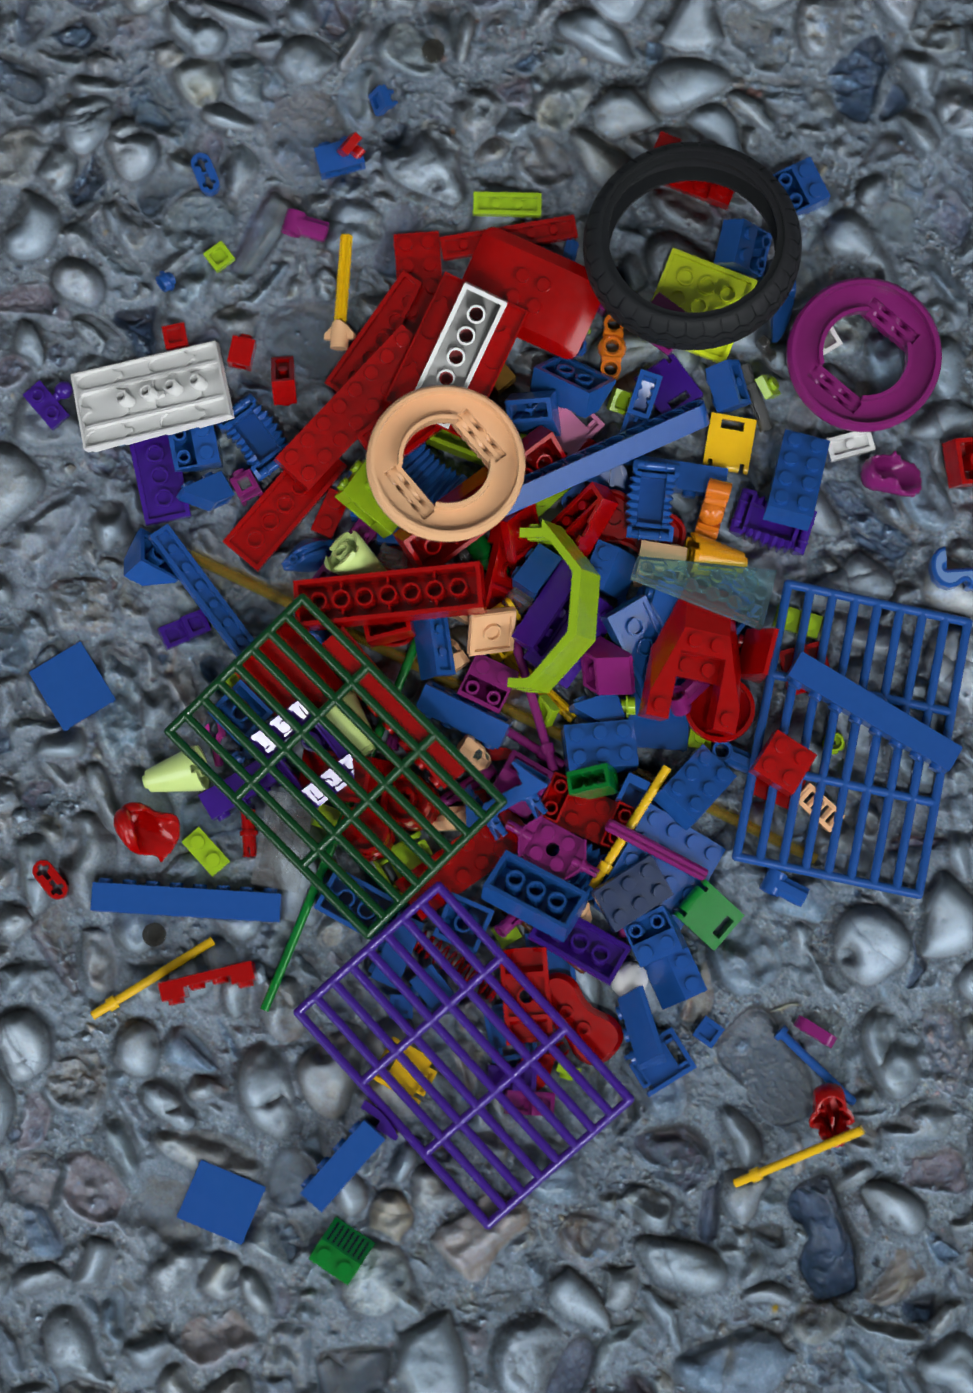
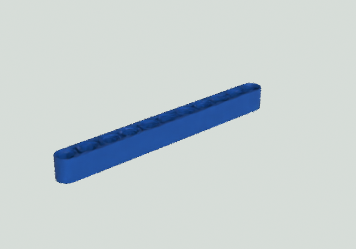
M703 400L688 402L526 474L517 500L506 516L708 426L710 421L705 402Z

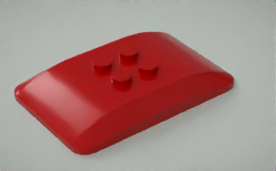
M489 227L483 232L462 278L477 287L528 310L529 312L517 338L567 360L573 359L579 353L601 305L590 285L585 266L497 227Z

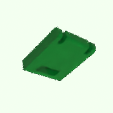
M704 879L700 882L707 888L706 891L696 885L678 906L686 914L683 916L675 910L673 915L711 950L715 951L745 915ZM726 917L729 918V922L715 936L713 934L714 930Z

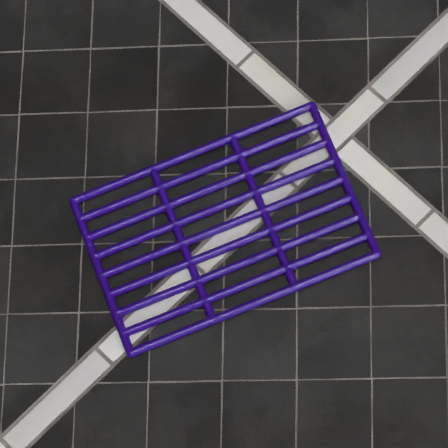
M440 881L435 882L293 1010L294 1016L487 1230L496 1225L634 1102V1096ZM437 893L441 895L493 953L495 957L486 966L483 965L428 903ZM421 909L478 972L468 982L410 919L418 910ZM404 925L459 986L460 989L450 998L393 935L399 927ZM385 940L442 1003L433 1013L428 1010L375 950ZM367 956L425 1019L415 1029L357 966ZM501 964L559 1027L549 1037L492 975V972ZM349 972L354 975L407 1035L397 1045L340 982ZM483 980L489 984L541 1042L534 1051L530 1052L474 990ZM332 987L389 1050L383 1058L378 1060L322 997ZM466 995L523 1058L516 1067L512 1068L458 1008L456 1004ZM316 1004L372 1066L364 1075L361 1076L306 1015L305 1012L312 1005ZM448 1011L506 1074L498 1083L495 1084L438 1021ZM430 1027L434 1029L486 1087L488 1091L480 1099H476L421 1037ZM565 1035L623 1098L613 1108L555 1045ZM414 1043L471 1106L462 1115L456 1112L405 1055L404 1051L411 1044ZM547 1051L550 1052L605 1114L595 1124L539 1063L538 1059ZM397 1059L453 1121L444 1131L436 1125L386 1069L393 1060ZM529 1067L537 1073L587 1129L578 1139L570 1133L520 1077ZM378 1074L435 1137L426 1147L368 1084ZM512 1082L569 1145L560 1155L557 1154L502 1092ZM494 1098L552 1161L542 1171L485 1109V1106ZM476 1114L482 1118L534 1176L525 1186L516 1179L467 1124ZM459 1129L516 1192L507 1202L504 1201L449 1139ZM441 1145L499 1208L489 1218L433 1157L432 1153Z

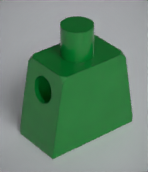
M608 763L566 772L570 796L594 799L616 794L620 791L617 770Z

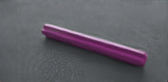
M608 820L605 826L607 832L701 881L706 879L708 875L706 868L615 820Z

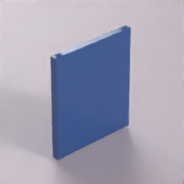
M81 641L28 672L63 731L69 730V728L116 701Z
M635 689V693L630 694V697L635 696L636 715H629L628 719H633L637 748L687 751L689 724L686 716H675L672 714L671 709L668 719L663 721L638 716L641 699Z
M201 1159L181 1208L177 1212V1218L242 1245L263 1193L266 1191V1187Z

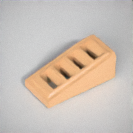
M808 782L801 790L799 806L811 816L814 795L807 803L803 801L811 792L815 794L816 787ZM824 796L821 810L825 806L828 808L820 816L819 825L825 831L831 832L834 825V814L827 822L825 820L832 813L836 812V806Z

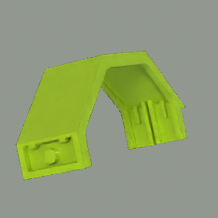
M542 519V525L529 524V528H520L519 537L527 538L528 541L537 542V544L554 545L571 568L572 583L567 633L529 677L508 678V688L527 693H549L596 640L600 574L561 526Z

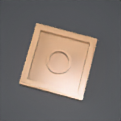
M514 606L489 609L484 614L469 615L467 653L469 656L513 651L514 639L512 635L515 630L517 612Z

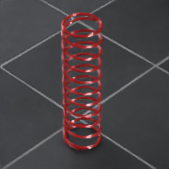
M431 936V937L429 938V940L432 939L431 942L433 943L435 937H434V936ZM440 940L435 945L436 947L439 945L438 950H440L443 940ZM417 942L413 951L417 949L416 954H418L424 947ZM450 945L446 946L441 952L443 954L446 951L445 958L450 950ZM458 950L454 951L447 959L449 961L454 956L451 962L452 965L457 957ZM427 951L424 955V959H426L430 955ZM463 956L453 966L455 968L462 960L457 970L458 972L460 971L465 961V958ZM468 963L460 972V974H462L469 966L464 976V979L466 981H468L476 972V970H474L467 978L472 967L470 963ZM485 980L482 981V983H481V985H480V987H479V989H478V992H477V993H478L479 995H480V994L486 989V987L489 985V984L487 983V984L482 988V986H483ZM489 987L485 996V1000L491 997L489 1003L492 1002L497 994L494 990L490 993L491 987Z

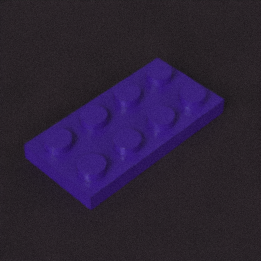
M165 434L130 444L146 526L192 517L190 505L179 501L176 497L185 481L183 472H175L168 435Z

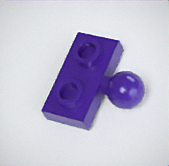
M39 380L23 394V397L53 431L71 416L59 402L60 399H68L73 394V387L67 381L57 383L55 392L52 394L45 384Z

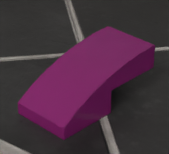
M505 1090L506 1097L523 1115L542 1116L521 1091ZM535 1092L554 1114L555 1094L552 1092Z

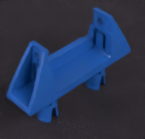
M517 758L511 763L515 767L522 784L516 785L502 793L507 799V804L486 824L495 841L500 838V834L503 837L508 834L498 815L520 801H526L535 819L540 816V812L542 815L548 812L538 793L540 790L548 787L551 779ZM470 784L465 788V791L485 811L496 802L494 799H491L483 804ZM465 804L466 826L469 828L479 817Z

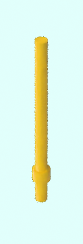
M665 765L662 766L625 825L632 830L635 829L672 769ZM617 838L604 861L601 860L596 867L600 869V872L596 873V878H592L589 886L595 889L600 885L605 875H609L613 869L612 864L626 843L625 840Z
M212 937L207 938L118 995H111L105 999V1003L90 1011L93 1019H97L110 1010L113 1012L120 1007L119 1004L214 946L215 942Z
M860 1125L759 1168L756 1166L749 1169L748 1173L734 1178V1186L737 1188L749 1182L756 1183L763 1180V1177L862 1136L865 1134V1131Z

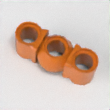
M607 315L603 325V335L597 347L601 357L600 372L608 375L604 369L607 366L614 367L616 373L608 376L617 381L621 372L622 358L627 350L626 343L623 340L624 328L619 324V329L611 330L608 327V323L616 321L610 315ZM615 344L618 347V351L611 353L606 349V346Z
M710 477L694 533L716 541L731 493L732 483Z

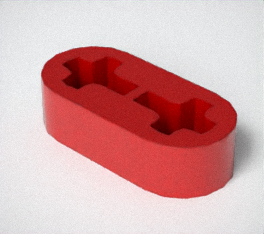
M40 860L34 864L32 874L46 893L53 899H64L69 893V886L53 864L45 860ZM41 865L49 867L47 873L50 875V879H47L44 875H38ZM53 880L57 885L63 884L64 887L61 889L63 893L61 895L52 893L54 891V887L51 884Z

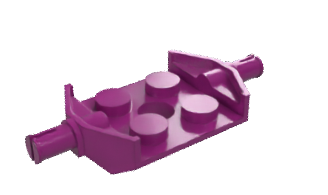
M542 815L525 826H520L510 819L507 822L508 824H506L505 829L517 834L518 856L565 881L570 880L580 872H585L594 878L597 877L596 873L600 872V869L586 861L587 841L585 839L583 840L545 819ZM557 844L560 848L559 853L556 856H549L546 853L548 845Z

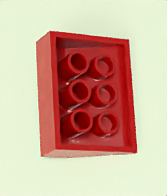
M287 622L276 631L335 692L343 685V682L323 659ZM270 639L259 648L318 709L328 700ZM253 655L242 664L284 708H287L295 701V698ZM234 672V674L239 679H241L274 712L271 715L273 718L276 715H278L236 672Z

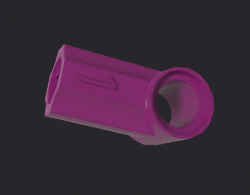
M287 209L281 232L290 237L300 238L302 236L324 243L328 234L329 222L308 217L304 212L296 209Z
M685 680L681 685L674 686L670 707L672 714L675 716L688 714L692 707L691 703L710 685Z

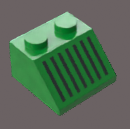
M335 1217L308 1259L346 1285H349L375 1242L338 1217Z

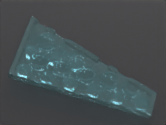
M638 556L630 579L761 630L764 626L777 570Z

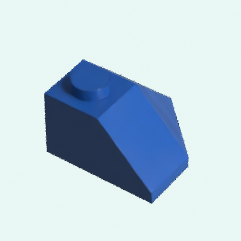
M140 528L124 558V576L142 586L176 583L178 578L148 539L152 533Z

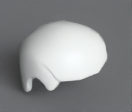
M628 961L623 963L611 983L612 989L618 996H623L642 985L645 990L649 980L647 970L644 967L640 968L637 962Z

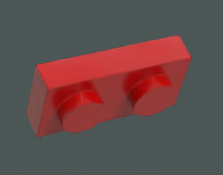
M329 488L313 522L311 531L332 540L347 507L334 497L338 491Z

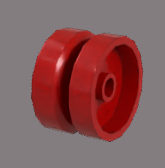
M401 774L392 784L432 824L436 821L440 812ZM419 777L440 798L438 791L430 783ZM386 791L382 793V808L401 827L409 831L423 830Z
M368 807L359 818L391 850L395 842V833ZM353 824L342 832L348 841L368 861H376L384 857Z

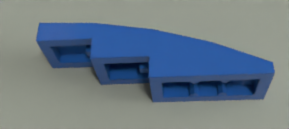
M643 369L640 370L619 433L649 420L663 376ZM634 459L624 463V465L632 467Z

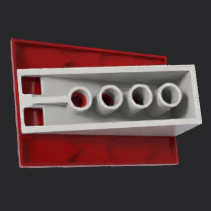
M445 271L384 401L392 405L396 400L414 390L434 385L464 387L489 398L529 311ZM433 424L461 438L451 424Z

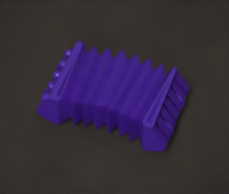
M742 488L740 497L737 500L738 503L734 516L731 519L729 532L738 538L744 535L745 541L751 537L752 545L758 541L760 548L767 545L768 551L774 547L777 553L782 548L784 554L790 550L791 555L804 556L812 527L815 525L814 521L817 511L814 512L808 531L763 520L767 500L765 501V495L759 498L757 491Z

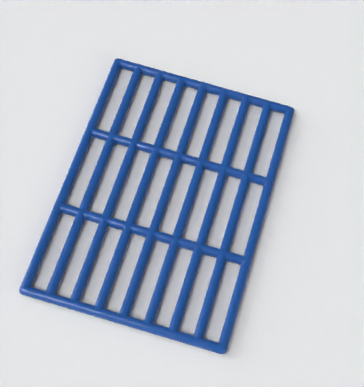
M790 579L784 581L775 626L776 629H779L768 675L765 679L748 771L762 750L775 680L788 682L784 678L787 672L777 671L792 590L805 592L792 663L797 654L801 651L804 652L814 594L828 597L816 660L824 665L837 599L850 602L837 671L845 677L859 604L873 607L858 684L866 690L882 609L895 611L881 691H868L890 704L901 706V710L908 715L910 708L924 711L922 723L928 727L931 726L933 713L946 716L943 735L950 740L952 739L972 628V620L970 618ZM904 614L918 617L903 697L890 695ZM928 618L940 621L926 701L923 702L912 699L926 620ZM949 623L962 626L947 707L935 704L948 627ZM790 685L787 687L779 729L787 736L797 690ZM810 697L800 743L808 749L818 703ZM830 710L819 773L807 771L794 794L790 796L779 860L765 858L778 791L770 785L756 856L742 853L756 782V776L748 772L732 853L734 861L915 899L923 897L945 773H936L932 797L918 795L924 761H914L909 793L896 790L903 749L893 748L886 788L873 785L881 738L872 735L864 783L851 781L860 726L851 723L841 778L828 776L839 714ZM803 780L816 783V792L814 794L802 864L798 865L789 863L788 858ZM830 785L839 787L825 867L822 870L811 867L825 786ZM849 789L862 792L846 875L833 871ZM872 794L884 797L870 879L856 877ZM896 799L906 801L907 805L893 882L889 884L880 882L879 877L893 800ZM916 804H920L930 808L915 889L902 886Z

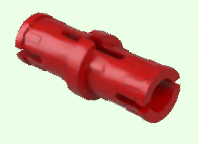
M240 811L242 823L240 836H242L243 857H257L256 836L258 835V830Z

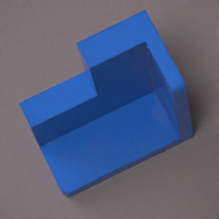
M629 772L615 801H621L637 808L649 789L650 782ZM652 800L651 804L662 810V808L654 800Z

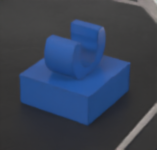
M386 84L377 86L368 95L375 116H383L389 109H393L398 104V101L391 100L390 96L394 91L387 89Z

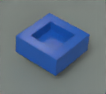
M390 994V1002L405 1019H413V1006L403 995Z
M705 1015L692 1035L712 1049L725 1029Z

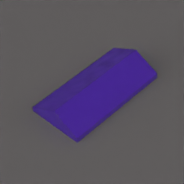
M579 917L564 943L533 927L528 936V939L542 947H546L547 950L609 986L631 950V946Z

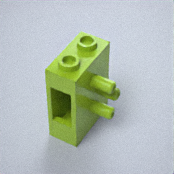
M366 459L363 461L357 460L350 468L352 474L349 478L345 477L338 484L337 489L339 491L334 497L384 539L391 535L398 525L382 511L372 494L367 478Z

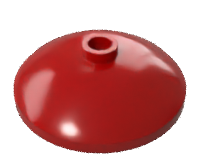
M741 682L740 712L736 734L724 736L706 732L705 728L713 685H710L691 703V710L685 715L691 729L705 740L717 743L733 741L741 737L753 722L755 715L754 698L750 690Z

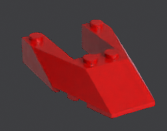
M686 584L673 607L672 613L667 622L664 623L658 638L651 647L638 716L657 721L668 719L676 677L713 685L705 731L724 736L736 734L740 712L741 663L732 594Z

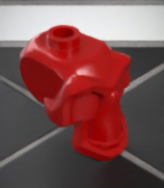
M825 1083L817 1086L813 1090V1112L809 1118V1127L819 1129L818 1133L823 1141L850 1130L848 1125L853 1124L855 1120L854 1115L846 1105L843 1088L835 1083ZM845 1143L835 1146L833 1148L841 1147Z

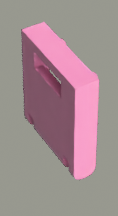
M558 407L562 435L555 437L564 453L568 454L567 456L578 452L588 438L593 439L605 427V424L595 414L588 416L592 421L586 427L572 411Z

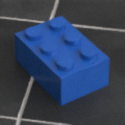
M633 719L563 725L560 733L565 773L604 763L614 767L617 773L636 771L639 760Z
M702 744L663 785L653 800L682 828L687 830L698 821L737 775Z
M334 873L332 874L327 883L328 888L369 927L378 917ZM348 873L384 911L394 902L388 894ZM321 894L314 908L359 933ZM387 923L380 930H378L370 938V940H372L378 933H380L386 927Z

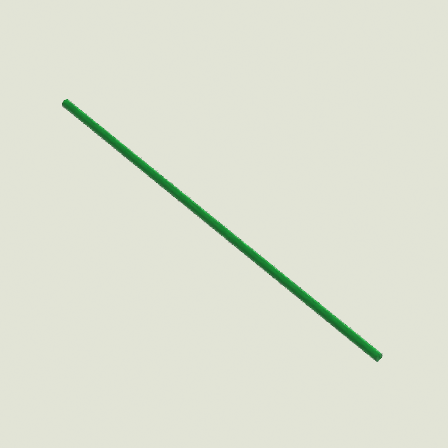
M414 637L394 683L400 691L404 686L417 654ZM380 718L374 732L382 739L385 728L383 727L384 721ZM377 748L367 757L374 758ZM345 802V804L349 808L353 807L355 804L352 802ZM342 813L340 814L336 825L341 821V818L343 816ZM334 840L326 848L325 851L331 857H333L338 843ZM322 860L316 875L323 881L328 866ZM312 884L260 1007L264 1011L269 1012L318 894V890Z

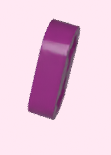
M801 1015L797 1017L793 1024L794 1027L830 1049L837 1040L835 1036Z

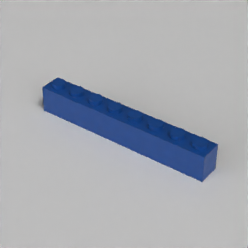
M803 651L797 654L784 677L788 680V685L794 689L807 691L811 699L817 702L822 700L829 705L828 708L837 714L842 712L849 717L848 720L857 726L864 725L869 728L868 732L877 738L884 737L889 740L888 744L898 750H901V748L909 752L908 756L918 762H921V760L929 764L928 768L938 774L951 770L963 748Z
M99 878V882L92 883L91 911L281 923L283 895L277 893V889L263 888V892H254L252 887H240V891H230L231 886L216 885V890L207 889L205 884H193V888H183L184 883L170 882L169 887L160 886V882L146 881V885H136L137 880H123L122 884L113 883V879Z

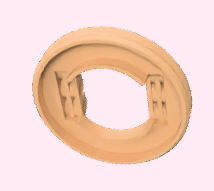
M434 385L414 390L402 396L381 415L369 440L366 454V472L369 486L376 502L382 511L400 528L427 540L456 542L471 539L489 531L509 513L523 485L525 452L521 437L514 423L503 409L491 399L464 387ZM449 423L461 436V439L466 441L470 449L477 454L478 459L481 458L483 464L488 468V476L481 489L470 498L455 503L436 502L434 506L403 470V452L408 441L419 430L433 424Z

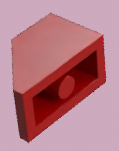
M294 356L271 358V384L274 405L288 406L297 404Z

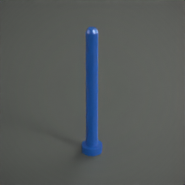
M785 1025L782 1026L773 1037L777 1041L781 1039L826 1083L840 1085L844 1090L846 1102L849 1105H854L856 1098L787 1033L789 1029Z

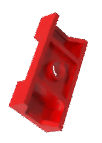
M660 131L654 148L679 143L682 139ZM682 181L663 185L724 210L728 209L734 191L729 188L703 181Z
M499 523L490 530L488 542L492 543L493 547L485 577L487 610L500 602L503 606H506L505 599L509 597L520 614L523 598L512 587L513 578L511 575L517 566L522 567L525 563L526 554L515 563L507 561ZM508 566L511 569L509 577L506 573V569Z
M546 947L502 949L551 1004ZM501 964L502 986L549 1037L554 1033L553 1020L534 999L527 1003L520 999V992L524 988ZM503 1001L505 1025L522 1043L540 1042Z
M250 960L158 983L162 1002H168L169 1006L185 1003L184 998L190 997L188 988L190 991L206 988L205 983L213 982V985L228 983L229 977L232 985H238L240 989L254 986L253 981L258 980L255 963Z

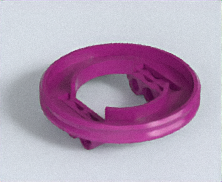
M857 277L838 281L827 286L805 304L790 330L786 358L788 373L796 393L806 407L816 416L840 429L854 432H875L902 423L925 404L932 394L940 375L942 346L940 335L932 316L913 294L899 285L886 280ZM858 314L871 323L874 328L876 327L881 334L889 338V341L894 342L899 349L905 352L904 369L896 384L884 392L874 395H862L861 398L822 366L825 363L823 356L824 343L829 330L838 321Z

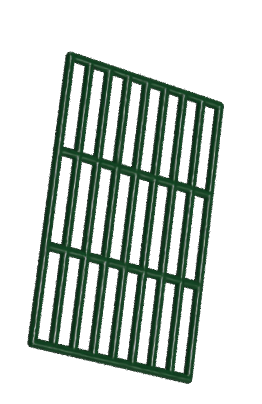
M304 593L299 594L164 729L165 735L365 939H370L507 804L506 797ZM302 605L362 665L353 675L293 616ZM285 622L345 681L336 692L276 632ZM268 639L328 698L319 709L259 649ZM252 655L312 715L303 725L242 665ZM234 672L295 732L286 742L225 682ZM368 673L429 733L420 743L359 683ZM218 688L278 748L269 759L209 699ZM352 689L412 749L403 760L345 703L343 698ZM201 705L262 765L253 775L192 715ZM335 706L395 766L390 773L384 776L326 717ZM184 722L245 782L236 792L176 732ZM320 723L378 782L369 793L309 733L316 724ZM301 739L361 799L352 810L292 750ZM435 740L496 801L487 811L426 751ZM284 756L345 816L336 826L275 766ZM418 757L479 817L469 828L409 768ZM267 773L328 833L319 843L261 786L259 781ZM401 774L462 834L453 844L392 784ZM251 789L311 849L302 860L242 800ZM384 791L445 851L436 861L375 801ZM368 807L428 867L419 878L359 818ZM353 824L408 880L411 886L400 894L342 834L348 826ZM334 840L394 900L385 911L325 851ZM317 857L378 917L369 927L308 867Z

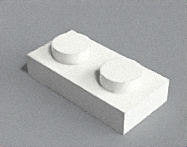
M850 432L826 439L830 440L828 448L830 463L876 450L871 432Z

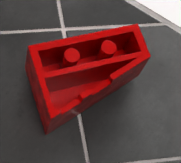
M592 481L551 522L561 526L585 557L588 558L619 503L607 486Z

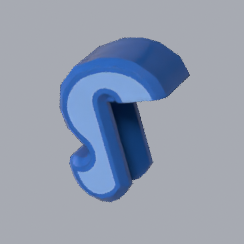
M946 547L938 548L928 563V572L933 584L943 590H952L963 583L965 585L964 591H973V567L947 569Z

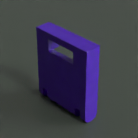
M673 353L668 356L671 361L670 363L663 358L646 369V371L663 376L653 405L659 415L672 410L668 403L685 391L688 399L677 407L703 398L702 391Z

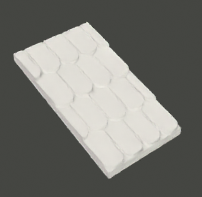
M216 341L70 374L83 449L88 453L92 451L99 452L124 444L130 445L165 434L172 435L196 427L203 428L235 419L220 345Z

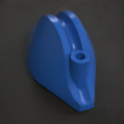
M307 538L300 541L282 562L284 571H318L324 564L325 557L331 555L330 547L335 540Z

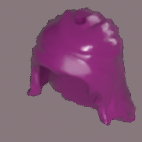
M896 451L890 455L872 456L863 463L860 473L861 482L869 490L890 493L901 497H915L922 490L921 471L914 463L902 460L901 455L897 454Z

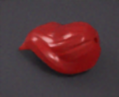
M129 802L117 810L114 815L113 824L116 833L122 842L135 854L156 856L160 862H163L177 844L180 836V821L172 813L155 811L140 802Z

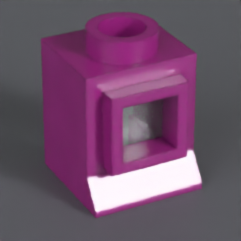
M241 468L232 473L233 477L229 480L243 507L247 505L246 501L256 496L260 498L263 495L250 469L245 471L244 468Z

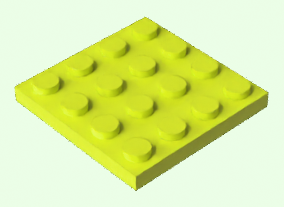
M672 248L652 300L660 292L686 312L712 311L728 306L743 298L756 287L758 280ZM733 343L713 349L685 351L720 363L727 360Z

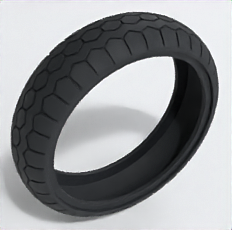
M679 142L663 145L646 151L623 165L608 179L597 194L589 211L583 236V258L587 277L603 308L617 323L637 337L659 346L678 350H705L725 346L750 335L762 327L775 315L790 294L797 278L802 255V237L798 216L789 195L776 177L748 155L727 146L707 142ZM682 181H703L729 188L747 199L759 211L768 225L775 250L769 270L759 284L743 298L728 306L712 311L679 312L665 309L645 300L623 280L615 267L609 249L618 221L637 199L655 188Z

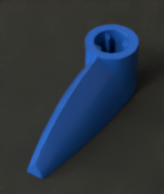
M796 281L783 305L770 319L771 343H777L788 326L796 295Z

